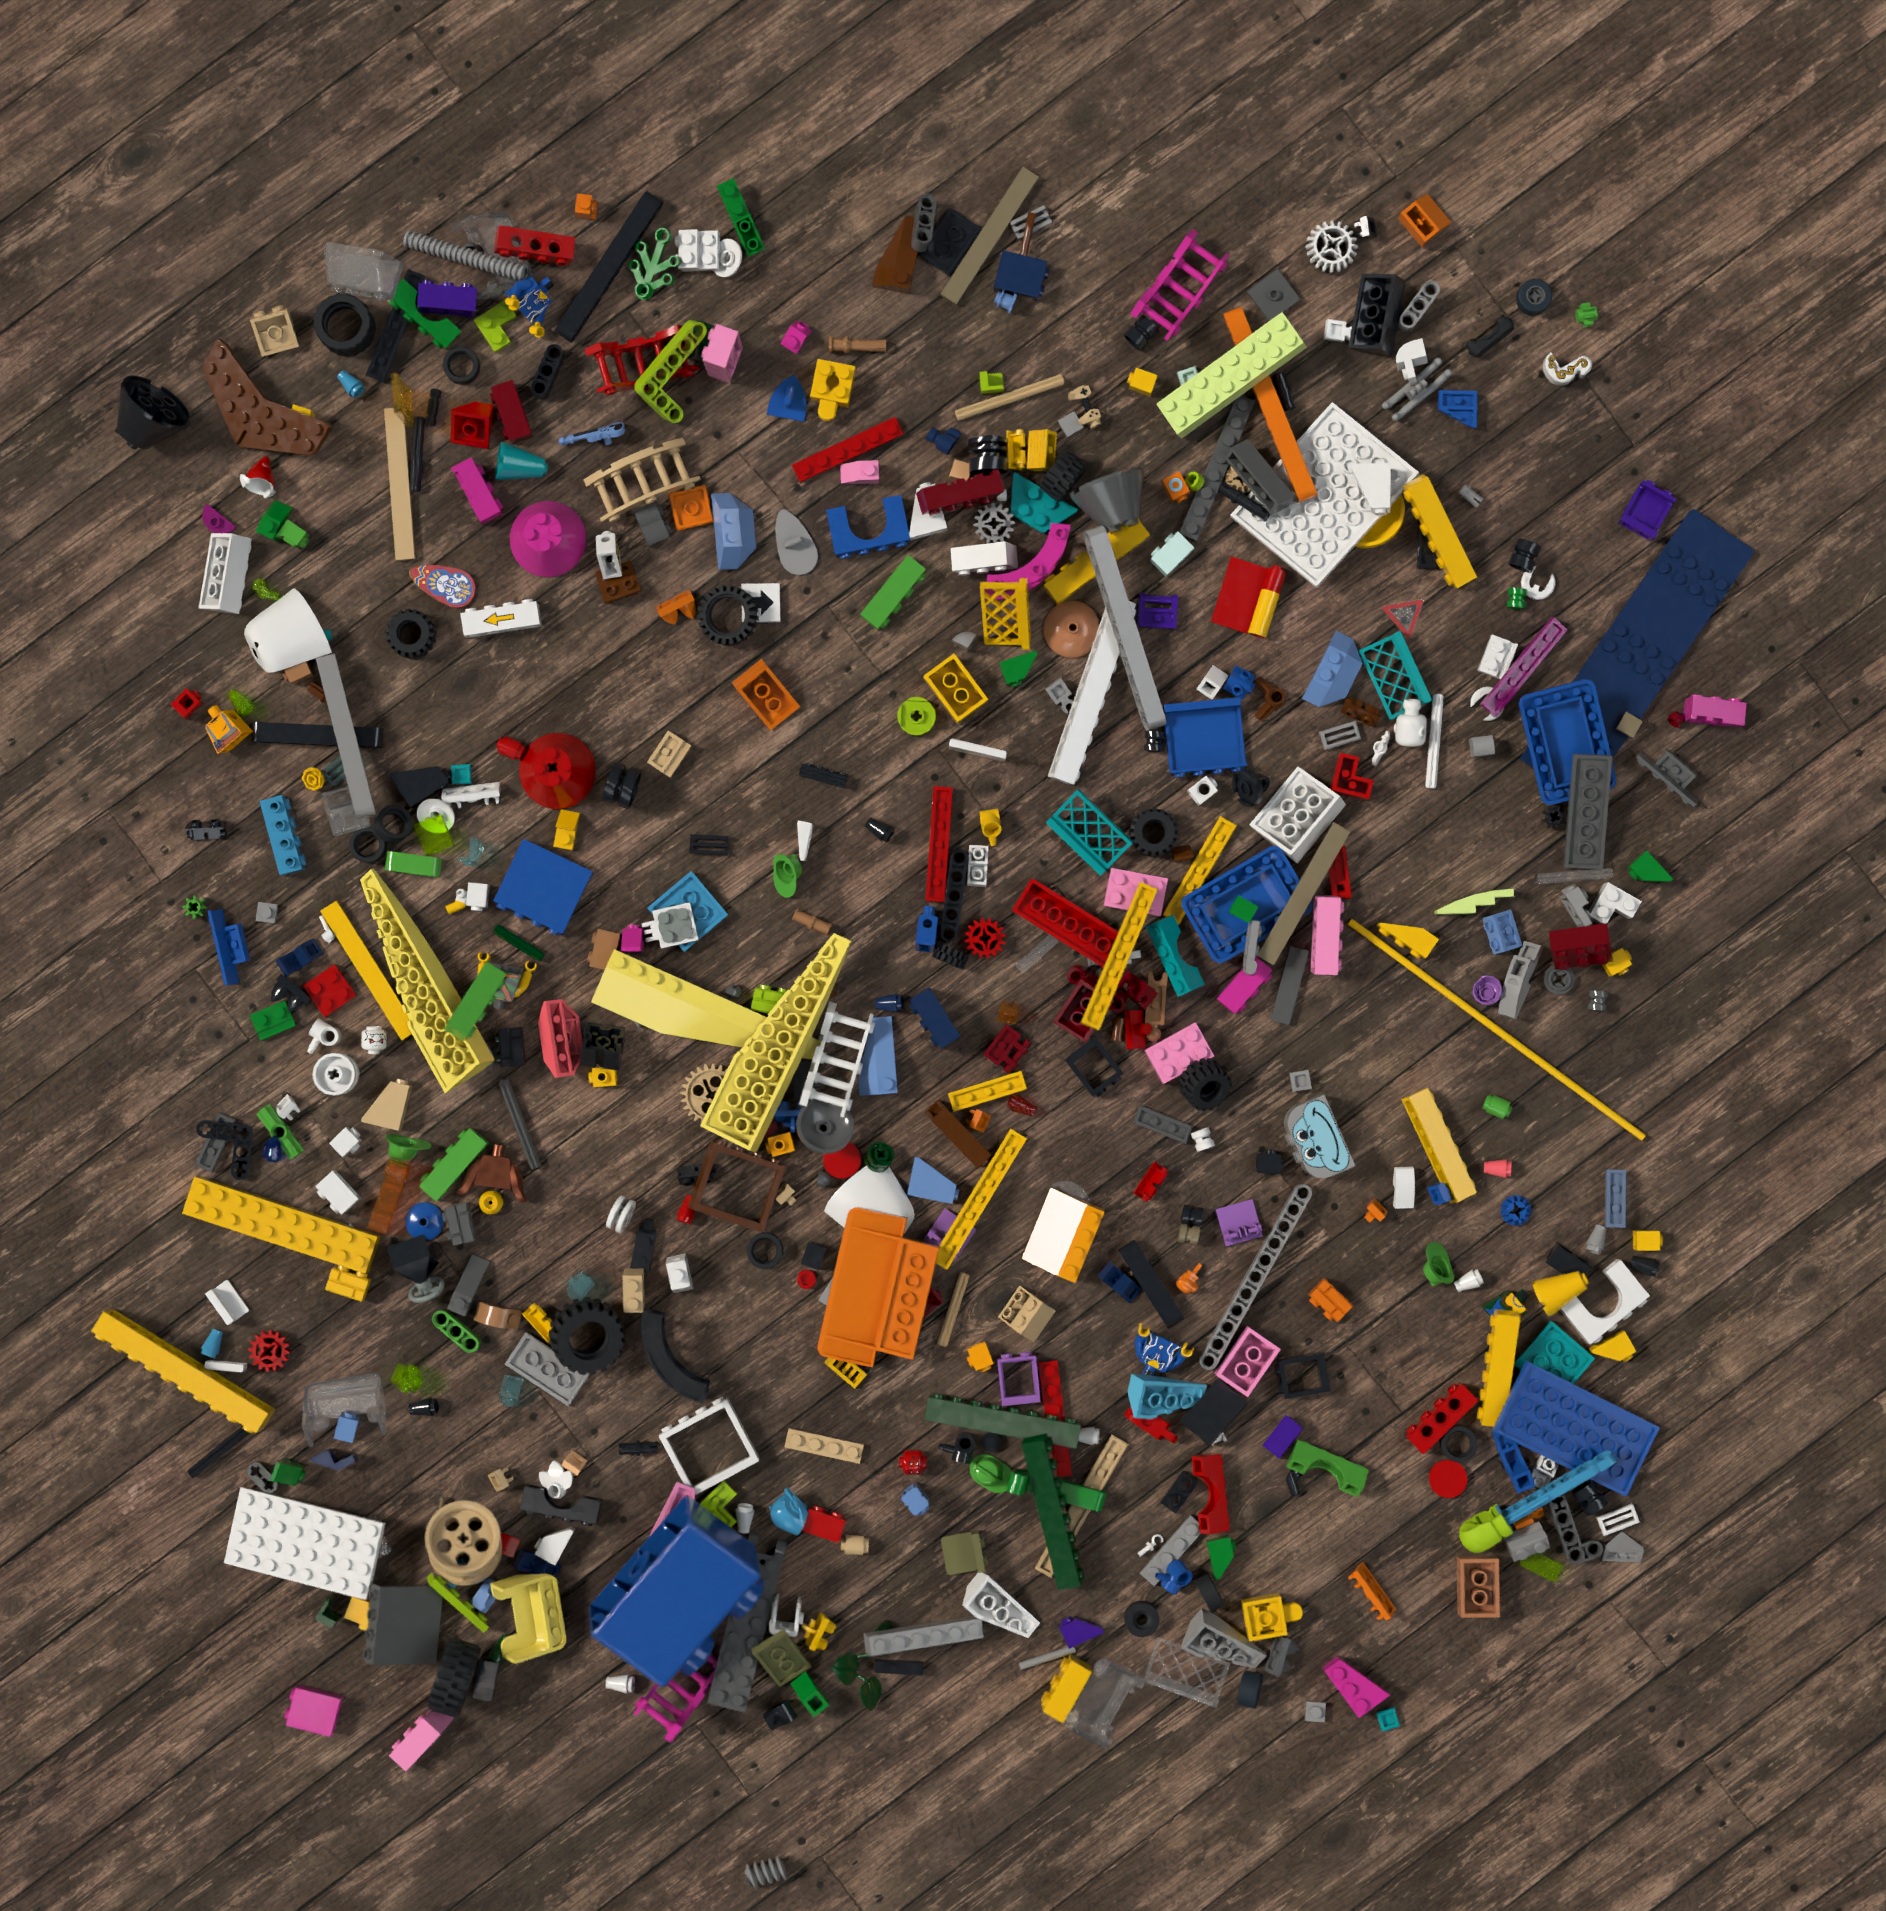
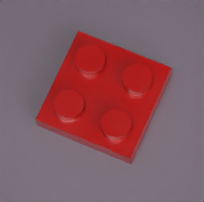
M336 964L303 985L325 1018L357 996Z

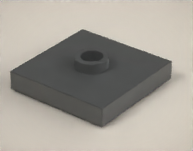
M1278 269L1247 291L1249 297L1268 322L1300 301L1298 295Z

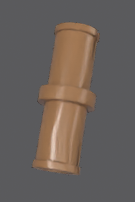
M799 909L795 911L792 918L793 921L795 920L806 925L808 929L817 930L825 935L829 934L832 924L818 919L816 915L811 916Z

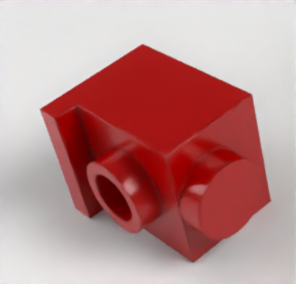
M186 688L170 705L183 718L188 720L203 704L200 701L202 696L196 690L191 692ZM192 700L193 704L188 707L187 702Z

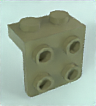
M978 1530L943 1536L941 1538L948 1575L976 1570L978 1573L985 1572L988 1560L987 1555L982 1554L981 1547H985L983 1535L979 1536Z

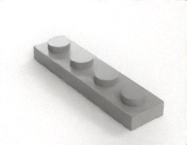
M1189 1515L1139 1572L1153 1586L1160 1581L1155 1577V1574L1157 1572L1166 1574L1168 1565L1172 1561L1178 1560L1201 1534L1199 1522Z

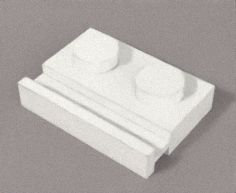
M1492 634L1477 671L1501 679L1510 667L1518 644Z

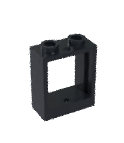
M1093 1037L1064 1059L1092 1097L1094 1095L1099 1097L1107 1091L1105 1088L1110 1083L1115 1085L1122 1079L1121 1075L1123 1072L1096 1037ZM1096 1046L1116 1073L1093 1090L1074 1065V1062Z
M1322 1351L1277 1359V1364H1274L1276 1376L1280 1377L1281 1382L1277 1384L1279 1395L1283 1394L1284 1399L1331 1391L1325 1356ZM1316 1360L1320 1387L1289 1392L1284 1365Z

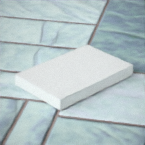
M952 738L949 743L950 750L1005 762L1007 752L1004 750Z

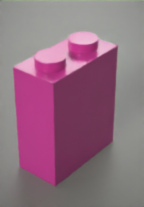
M299 1684L295 1689H292L289 1700L292 1703L285 1713L284 1719H287L286 1726L331 1737L336 1728L344 1696Z

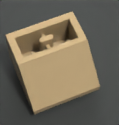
M1019 1286L998 1318L1034 1343L1055 1313V1310L1022 1286Z

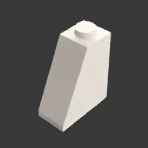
M1352 463V473L1371 514L1375 513L1377 516H1385L1387 513H1391V463Z
M930 482L923 483L919 485L920 488L916 489V493L922 488L933 486L935 484L931 485ZM915 495L909 532L910 541L947 531L943 511H940V514L935 516H929V514L922 515L917 495Z

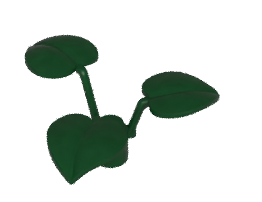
M885 1620L877 1626L874 1632L892 1629L889 1621ZM849 1652L844 1656L838 1657L830 1670L846 1686L851 1685L856 1677L863 1680L865 1684L860 1688V1698L865 1708L873 1711L881 1696V1683L876 1677H870L868 1680L857 1674L859 1669L858 1659L870 1655L867 1653L856 1655L853 1652Z

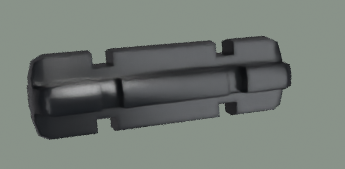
M432 388L430 390L431 399L428 401L426 413L428 416L425 418L427 426L436 425L437 419L435 416L438 414L440 403L438 399L441 397V391Z

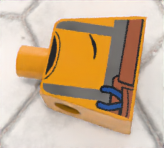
M215 705L208 710L212 720L206 724L205 728L217 754L230 752L253 732L232 709L221 711L218 705Z

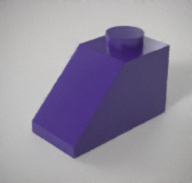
M1068 1616L1062 1619L1059 1624L1069 1649L1104 1633L1101 1625L1077 1616L1073 1618Z

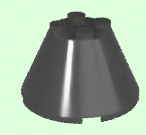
M1142 467L1129 468L1130 471L1122 473L1118 471L1093 480L1079 487L1080 491L1075 494V491H1072L1070 497L1098 526L1103 525L1107 533L1114 534L1120 532L1123 526H1135L1139 524L1138 519L1140 518Z

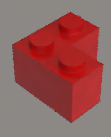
M1344 753L1338 754L1330 789L1336 794L1367 801L1370 798L1374 780L1355 776L1359 757Z

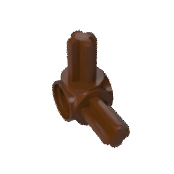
M1258 677L1254 684L1265 695V703L1255 713V717L1263 722L1273 710L1277 711L1285 705L1286 697L1282 689L1277 686L1272 687L1262 677ZM1280 694L1282 699L1279 702H1274L1272 697Z

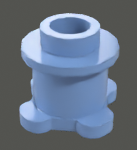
M1005 290L1002 293L998 292L994 300L997 303L996 307H1002L1008 310L1007 313L1010 314L1017 294L1013 296L1005 293Z

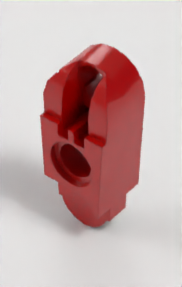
M1131 1406L1124 1414L1127 1419L1157 1440L1165 1437L1175 1444L1179 1438L1172 1431L1168 1430L1171 1424L1159 1415L1154 1419L1135 1418Z

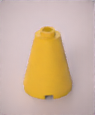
M1579 1271L1535 1280L1532 1282L1539 1302L1546 1306L1543 1308L1550 1317L1584 1292L1589 1281L1585 1273L1581 1274Z

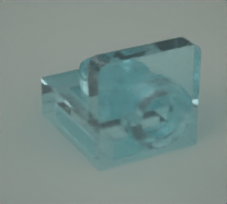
M504 1374L499 1393V1400L503 1405L508 1407L519 1406L523 1378Z

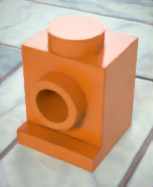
M577 193L576 217L596 220L598 200H594L592 195Z

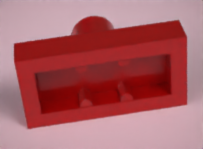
M1144 1010L1124 1011L1127 1049L1146 1048L1145 1035H1149L1152 1032V1027L1149 1023H1144Z

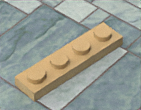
M793 1428L788 1429L785 1448L860 1464L864 1446L862 1443Z

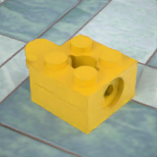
M817 359L810 398L811 401L820 402L818 415L823 421H832L836 417L838 406L849 407L856 372L855 366Z
M1279 1593L1241 1599L1249 1642L1288 1635L1286 1623L1298 1621L1302 1617L1303 1611L1297 1602L1282 1604Z

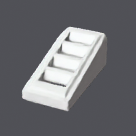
M798 821L799 858L802 862H805L814 826L812 823Z

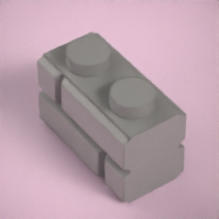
M1540 1522L1513 1531V1534L1504 1537L1506 1547L1514 1562L1524 1560L1536 1553H1543L1546 1549L1550 1548L1547 1535Z

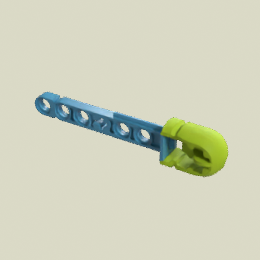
M1607 1450L1600 1453L1592 1460L1576 1467L1503 1511L1498 1504H1495L1489 1508V1511H1483L1469 1518L1460 1527L1459 1537L1462 1545L1473 1553H1480L1493 1547L1502 1540V1537H1508L1513 1534L1512 1523L1585 1482L1600 1471L1602 1472L1616 1462L1612 1451Z

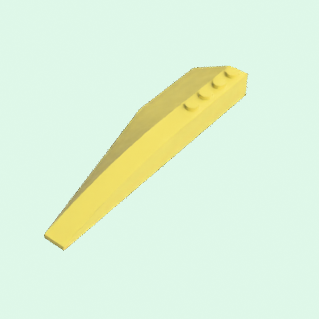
M371 869L360 881L367 902L371 903L372 918L377 921L379 930H377L378 936L383 939L384 947L382 948L391 975L396 979L397 993L401 994L404 1003L401 1005L403 1012H407L409 1018L407 1022L408 1027L443 1091L448 1093L483 1071L495 1059L478 1029L475 1030L471 1038L467 1036L464 1041L444 1030V1027L460 1004L461 998L409 914L378 873Z
M834 933L818 952L819 954L808 964L803 974L795 980L790 990L786 991L769 1012L764 1022L760 1023L751 1038L747 1039L742 1049L734 1055L700 1125L701 1127L749 1151L757 1152L815 1031L852 941Z
M615 949L591 1001L596 1005L662 1034L736 1047H743L747 1039L751 1038L760 1023H763L767 1018ZM811 1037L802 1058L812 1060L816 1046H819L821 1041Z

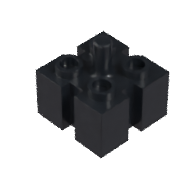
M587 1022L585 1038H583L581 1046L580 1065L596 1067V1064H598L603 1069L619 1071L621 1054L625 1044V1027L610 1025V1028H602L603 1024Z

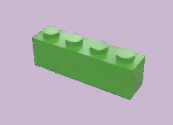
M907 555L861 612L860 617L878 631L880 628L885 629L891 621L888 618L892 613H898L903 606L900 603L904 598L907 600L915 591L912 588L916 583L920 585L926 578L924 574L926 569Z
M486 962L444 1027V1030L462 1041L467 1036L471 1038L477 1029L474 1027L476 1021L481 1022L486 1014L483 1010L487 1005L491 1006L496 998L494 996L495 991H500L506 983L503 980L506 973Z
M465 1128L458 1136L460 1140L456 1144L452 1143L446 1149L447 1155L443 1159L439 1158L433 1164L434 1170L430 1174L427 1172L420 1179L422 1183L419 1187L436 1202L445 1195L489 1144L473 1128H469V1130Z

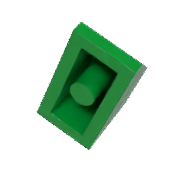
M275 500L263 514L255 532L277 543L278 539L275 536L287 519H289L293 508Z
M1036 650L999 663L1006 686L1011 685L1012 688L1022 684L1021 681L1025 680L1037 657Z
M1648 851L1642 852L1626 867L1629 870L1628 874L1635 881L1637 879L1640 882H1670L1673 880Z
M284 1457L276 1463L270 1481L296 1486L299 1482L302 1483L306 1476V1471H304L305 1465Z
M1229 1535L1206 1539L1215 1580L1221 1578L1234 1557L1233 1551H1236L1234 1539L1230 1540Z

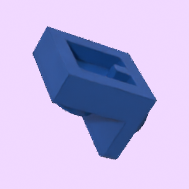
M1437 1182L1427 1188L1434 1205L1452 1200L1449 1189L1445 1186L1444 1182Z

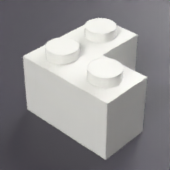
M1609 882L1604 883L1588 910L1592 917L1590 920L1597 924L1608 923L1614 911L1627 919L1633 918L1642 901Z

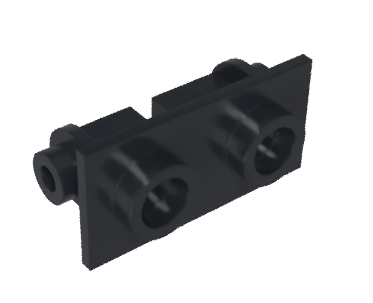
M212 819L209 822L192 820L185 827V830H189L187 831V838L203 840L206 838L205 833H208L209 839H223V837H226V829L223 828L227 822L220 821V819Z
M698 1164L699 1171H695L694 1165L681 1166L680 1169H677L679 1184L684 1186L694 1185L697 1182L703 1164ZM713 1164L706 1184L718 1180L716 1164Z

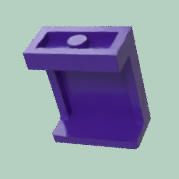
M1643 480L1639 483L1617 523L1651 542L1655 539L1659 527L1672 504L1675 503L1676 498L1673 497L1671 492L1658 489L1657 485L1652 481Z

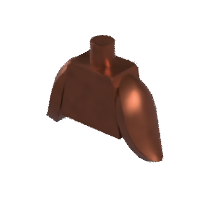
M493 1145L492 1156L483 1155L472 1162L461 1187L456 1192L463 1196L474 1185L513 1190L516 1199L520 1203L527 1202L521 1170L511 1158L503 1157L505 1146Z

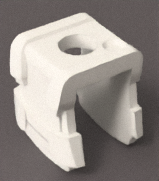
M777 1593L772 1602L769 1631L771 1634H776L785 1629L789 1636L795 1637L798 1634L799 1624L803 1625L804 1613H801V1596H798L795 1623L776 1621L779 1603V1593Z

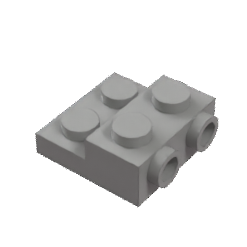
M1575 884L1561 890L1563 894L1558 897L1576 926L1591 925L1590 919L1592 917L1589 911L1582 908L1588 904V895L1583 888L1580 889Z

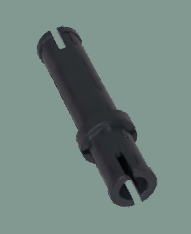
M1225 481L1222 482V485L1218 488V493L1226 496L1231 500V503H1237L1264 522L1267 521L1271 514L1265 507L1244 495L1240 489L1236 490Z

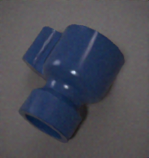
M932 427L925 440L935 443L937 450L948 455L962 433L951 427L941 434L938 429Z

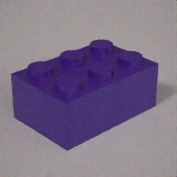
M425 280L423 283H418L417 310L421 313L475 317L477 288H473L472 284L454 286V283L442 282V285H436L434 281Z

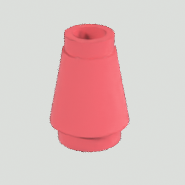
M1504 1159L1484 1162V1173L1506 1178V1176L1511 1177L1512 1161Z

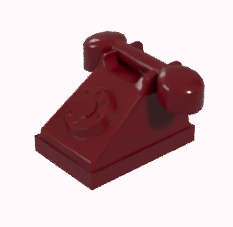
M1074 965L1069 969L1067 979L1072 984H1077V986L1055 1017L1053 1023L1085 1043L1094 1029L1082 1024L1081 1020L1099 977L1094 974V971L1088 973V970L1083 965ZM1121 990L1115 991L1109 1005L1111 1011L1119 1013L1124 1010L1128 1002L1126 994Z

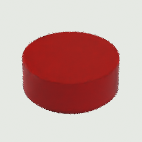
M808 1269L801 1271L797 1277L798 1285L803 1289L812 1288L816 1283L815 1273Z

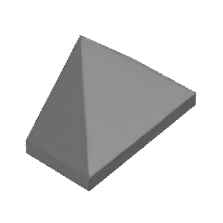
M1620 1532L1605 1545L1602 1561L1641 1563L1644 1548L1625 1533Z

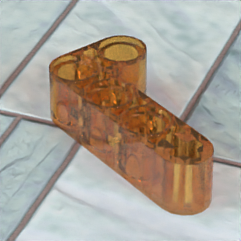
M395 1158L388 1160L384 1170L385 1178L375 1203L368 1229L387 1235L409 1175L411 1164Z

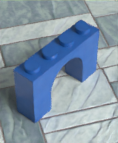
M902 496L882 498L887 520L886 527L880 536L872 540L860 539L851 532L845 506L827 509L835 557L847 559L851 557V554L855 553L861 556L869 554L870 550L877 549V552L888 550L890 546L896 545V548L906 547L907 543H910V536Z

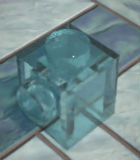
M580 1271L576 1277L572 1275L566 1283L569 1286L566 1289L569 1293L568 1297L572 1300L578 1298L579 1301H583V1298L588 1295L597 1282L583 1271Z

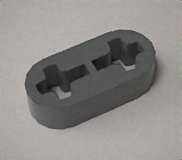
M256 1461L248 1466V1476L263 1492L269 1494L278 1489V1482L273 1483L274 1488H266L267 1482L264 1478L270 1481L272 1472L262 1462ZM253 1466L261 1468L259 1472L263 1475L262 1477L258 1473L255 1475L252 1473L254 1471Z

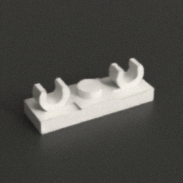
M500 782L446 788L442 790L441 798L450 807L452 802L457 803L458 809L461 808V801L476 802L482 798H485L484 802L486 805H489V798L491 797L498 804L501 790Z

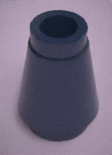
M896 993L875 998V1009L892 1012L903 1010V996Z

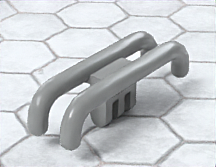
M1436 358L1416 376V385L1410 386L1408 382L1382 404V408L1387 410L1405 395L1411 400L1392 415L1393 421L1400 420L1452 375V371L1447 369L1430 385L1424 380L1442 364L1441 358Z

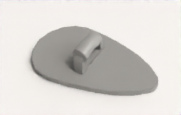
M780 510L776 519L775 532L781 564L791 574H807L817 564L818 553L816 546L801 522L787 510Z

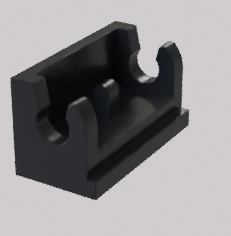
M1556 1242L1546 1257V1263L1561 1274L1576 1271L1586 1274L1590 1269L1588 1262Z

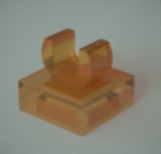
M1004 1000L999 1007L997 1021L1016 1025L1019 1011L1017 1003L1014 1002L1013 1007L1006 1006V1001Z

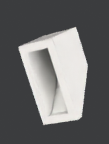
M566 1528L546 1534L543 1539L539 1538L534 1547L537 1549L535 1555L556 1565L575 1528Z

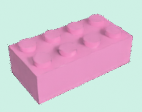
M716 324L715 329L711 328L708 336L710 340L709 345L704 347L701 357L703 358L708 376L730 383L743 347L738 331Z
M1314 895L1311 946V972L1313 974L1338 975V971H1341L1342 960L1339 959V951H1342V940L1339 939V934L1343 932V921L1340 919V913L1344 912V901H1341V898L1338 896Z

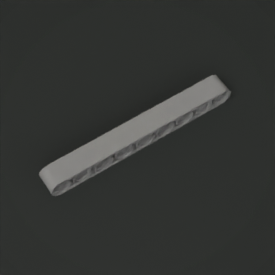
M331 654L318 657L316 662L356 818L360 819L375 815L376 812L336 656Z

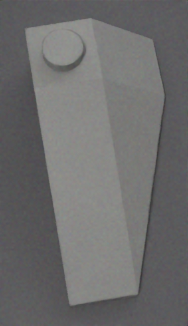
M1203 1608L1190 1621L1181 1645V1649L1197 1657H1214L1216 1661L1223 1659L1232 1661L1236 1665L1256 1668L1267 1656L1263 1650L1251 1641L1249 1642L1246 1637L1217 1615Z

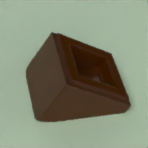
M1190 845L1172 848L1174 862L1194 858Z

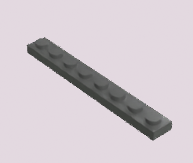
M1241 395L1234 401L1203 475L1204 484L1196 492L1179 532L1183 537L1195 542L1197 541L1229 463L1225 457L1231 447L1238 444L1255 400Z

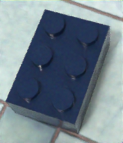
M930 987L910 999L912 1002L909 1005L915 1015L919 1013L922 1018L919 1022L925 1031L929 1029L932 1037H930V1040L935 1048L939 1046L942 1049L960 1037Z

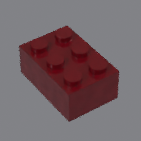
M1607 923L1549 931L1555 970L1587 967L1593 964L1604 965L1608 962H1613Z

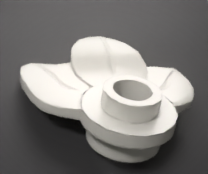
M554 1460L550 1464L548 1472H539V1479L542 1486L547 1488L551 1498L560 1499L566 1494V1489L571 1487L573 1474L571 1471L564 1472L563 1466Z

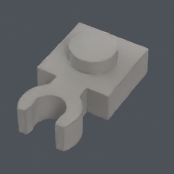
M1058 678L1047 686L1045 691L1056 705L1061 702V709L1067 714L1066 705L1068 703L1073 705L1074 701L1068 699V696L1072 693L1063 680Z

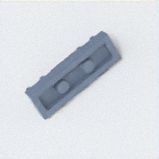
M1606 1169L1605 1227L1625 1228L1626 1170Z

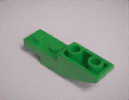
M732 178L716 185L747 257L765 250L735 179Z

